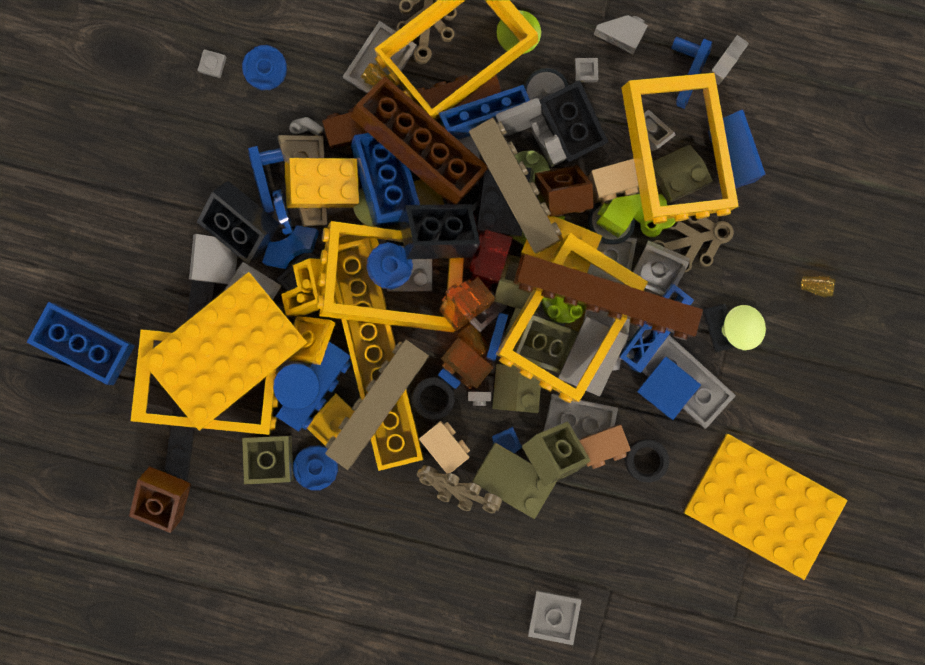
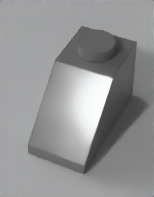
M627 15L598 24L594 35L634 54L648 25L644 24V20L637 16L631 17Z

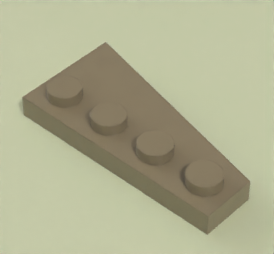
M279 135L277 137L284 162L289 158H324L323 136ZM298 208L303 226L327 225L326 208Z

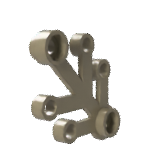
M401 0L399 10L403 14H409L412 11V7L422 0ZM424 0L423 8L408 20L400 21L397 24L396 31L399 30L401 25H406L429 8L433 1L436 2L438 0ZM407 3L410 8L404 10L402 4ZM456 8L452 10L453 16L446 15L444 18L449 21L453 20L457 14ZM440 19L433 26L440 33V37L444 42H450L454 37V31L452 28L446 27ZM430 28L420 35L419 46L414 50L413 58L418 64H426L431 58L432 53L428 47ZM448 31L451 33V37L446 38L443 33ZM424 50L426 51L427 55L425 57H421L419 55V51Z
M688 216L689 219L687 220L690 224L698 223L709 231L700 233L681 221H676V226L668 229H676L688 237L667 243L655 240L653 243L672 251L691 246L685 257L690 258L688 269L684 272L686 273L691 270L692 262L703 242L712 240L707 252L699 257L700 265L708 267L713 263V257L719 246L729 242L733 237L734 231L728 222L719 221L714 223L707 218L693 221ZM719 229H723L725 231L724 237L719 236ZM704 256L709 257V264L703 263L702 259Z
M426 465L422 466V469H419L417 472L421 483L428 486L432 485L438 491V499L449 502L453 494L459 500L458 507L464 511L471 510L473 502L469 499L483 504V510L489 513H495L501 506L502 499L500 497L486 493L483 498L479 496L481 490L479 485L475 483H458L460 478L452 473L439 474L435 468Z

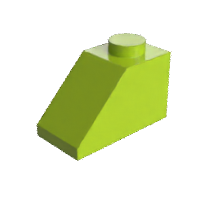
M640 194L612 199L608 204L604 203L597 212L600 217L596 224L619 238L627 230L642 205Z

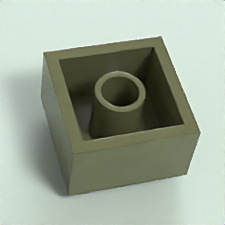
M568 421L535 435L522 446L544 486L577 472L591 462Z
M292 436L242 438L244 484L294 481Z

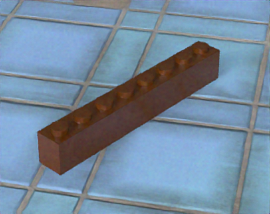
M497 74L453 108L502 92ZM463 75L448 84L446 81L436 83L434 88L427 90L425 88H418L416 90L433 109L475 76L468 77V75ZM354 108L349 109L346 114L334 113L328 115L327 119L322 120L331 150L351 145L354 135L368 133L351 118Z
M527 254L521 256L513 282L519 285L518 289L526 292L537 290L542 292L541 296L545 298L555 299L556 296L564 299L563 303L577 306V303L585 305V309L594 313H599L600 310L608 312L607 316L610 318L621 320L624 317L630 319V324L641 327L647 324L652 326L651 330L659 333L669 331L674 333L673 337L687 340V337H696L703 309Z

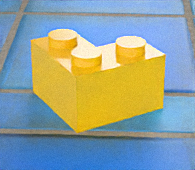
M309 258L293 265L297 288L281 294L286 316H305L320 310L316 308L317 297L321 295L322 286H318L320 272L323 273L324 264L320 263V259ZM334 292V303H337L336 295Z

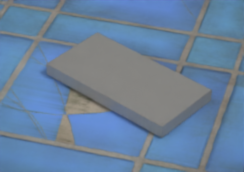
M668 335L642 372L648 377L666 356L700 383L701 386L682 409L706 429L736 395Z

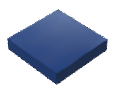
M499 313L487 354L488 360H496V352L499 349L508 317L506 314Z
M665 356L636 392L668 418L674 420L701 384Z

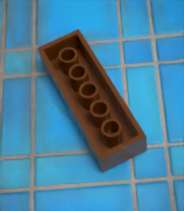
M386 76L355 105L351 114V118L449 204H458L488 169L485 163Z

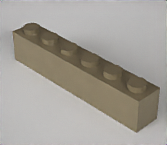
M491 118L469 131L534 253L538 254L560 242L561 240L558 236L562 233L556 222L551 224L548 215L551 213L546 203L539 202L536 195L540 194L535 183H529L525 175L529 174L523 161L518 163L514 156L518 152L512 141L507 143L504 134L507 132L502 122H496L494 118Z
M405 340L404 343L398 342L392 351L395 354L390 362L386 360L379 369V372L382 373L377 381L372 379L365 389L368 394L363 400L361 398L357 400L352 407V410L355 412L351 418L346 417L338 427L341 432L337 437L332 436L325 446L328 449L325 454L347 470L354 464L429 358V355L408 340Z

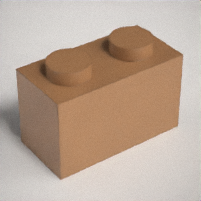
M620 424L579 439L591 460L586 466L592 465L593 469L605 465V460L613 458L614 461L627 456L626 452L631 451Z

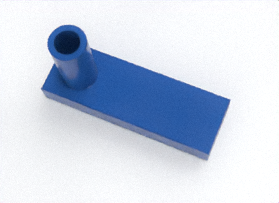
M676 37L671 49L695 58L688 75H696L702 72L711 52L712 42L703 39L700 46ZM693 90L680 91L676 99V106L685 109Z
M257 146L248 148V154L262 208L272 216L274 215V209L262 166L284 161L280 148L259 153Z

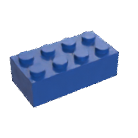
M369 133L354 135L351 149L354 159H357V170L373 227L382 228L400 224L399 218L405 205H420L410 169Z
M51 302L47 303L27 340V343L106 385L115 384L135 347L132 343Z

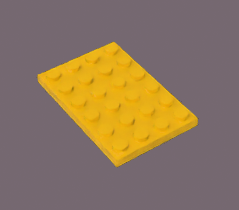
M248 272L140 360L200 431L305 346L307 341L251 273Z
M726 434L683 513L805 580L847 500L737 438Z

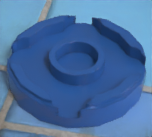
M259 45L245 55L242 71L247 82L254 88L271 90L278 87L284 81L287 74V63L283 54L275 47Z
M281 189L273 191L272 195L279 223L286 227L282 231L285 235L293 233L292 222L288 208H286L283 192Z
M388 242L378 245L371 251L367 258L366 268L369 277L376 285L381 288L394 289L402 286L409 280L413 270L412 259L407 260L404 247Z
M291 364L278 372L274 379L273 390L277 400L283 406L299 410L308 407L316 400L319 394L320 383L317 375L311 368L303 364Z
M314 445L304 448L294 460L293 474L297 482L309 490L324 489L330 486L336 479L338 463L325 454L328 450L326 447Z

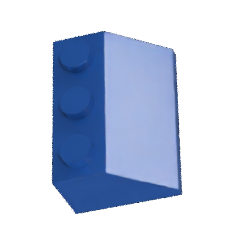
M740 110L723 118L735 189L754 183L765 175L744 111ZM709 130V131H708V136H709L710 142L712 143L711 132H710V130Z

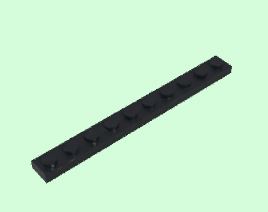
M192 280L186 322L214 300L216 283ZM175 402L173 416L187 417ZM171 425L165 473L187 482L195 427Z

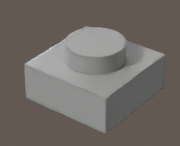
M204 49L198 72L221 78L227 57Z
M575 58V82L579 80L580 82H598V58Z
M468 392V401H473V406H486V401H491V392Z

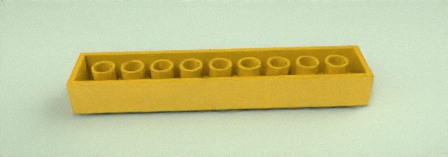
M369 238L338 245L335 295L338 304L387 310L382 288L371 280L367 272V258L373 250ZM342 319L360 397L363 400L368 394L365 389L372 379L377 381L382 374L379 372V369L386 360L390 362L395 355L392 353L396 346L392 326L389 324ZM407 389L371 438L378 471L424 459Z

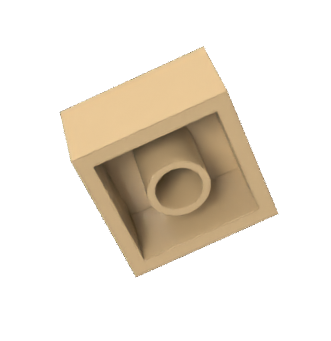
M634 159L592 170L588 176V179L593 184L595 204L601 202V205L604 203L608 204L617 197L636 195L639 192Z
M440 421L419 440L446 473H451L470 458L468 455L470 449L463 440L459 442L453 436L456 432L448 422L443 424Z

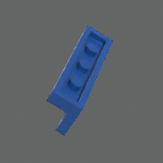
M672 283L662 296L669 299L671 294L676 292L678 296L674 301L691 305L694 299ZM644 324L643 327L640 326L620 353L619 358L626 362L627 366L632 370L641 373L668 337L669 331H665V333L653 331L652 338L647 343H643V332L651 329L652 326ZM639 347L634 358L630 360L627 354L632 348Z

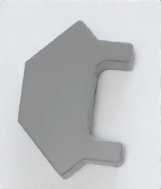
M738 35L710 72L715 73L716 84L718 85L724 80L749 44Z
M540 115L530 120L532 134L549 165L553 167L565 161L567 157L562 149L560 140L557 135L553 136L544 116Z

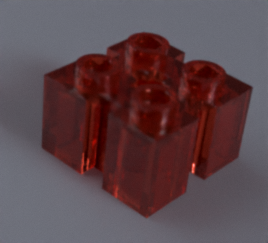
M486 230L485 235L480 234L479 236L480 245L477 250L480 252L478 257L473 256L470 271L473 272V278L498 285L512 237Z

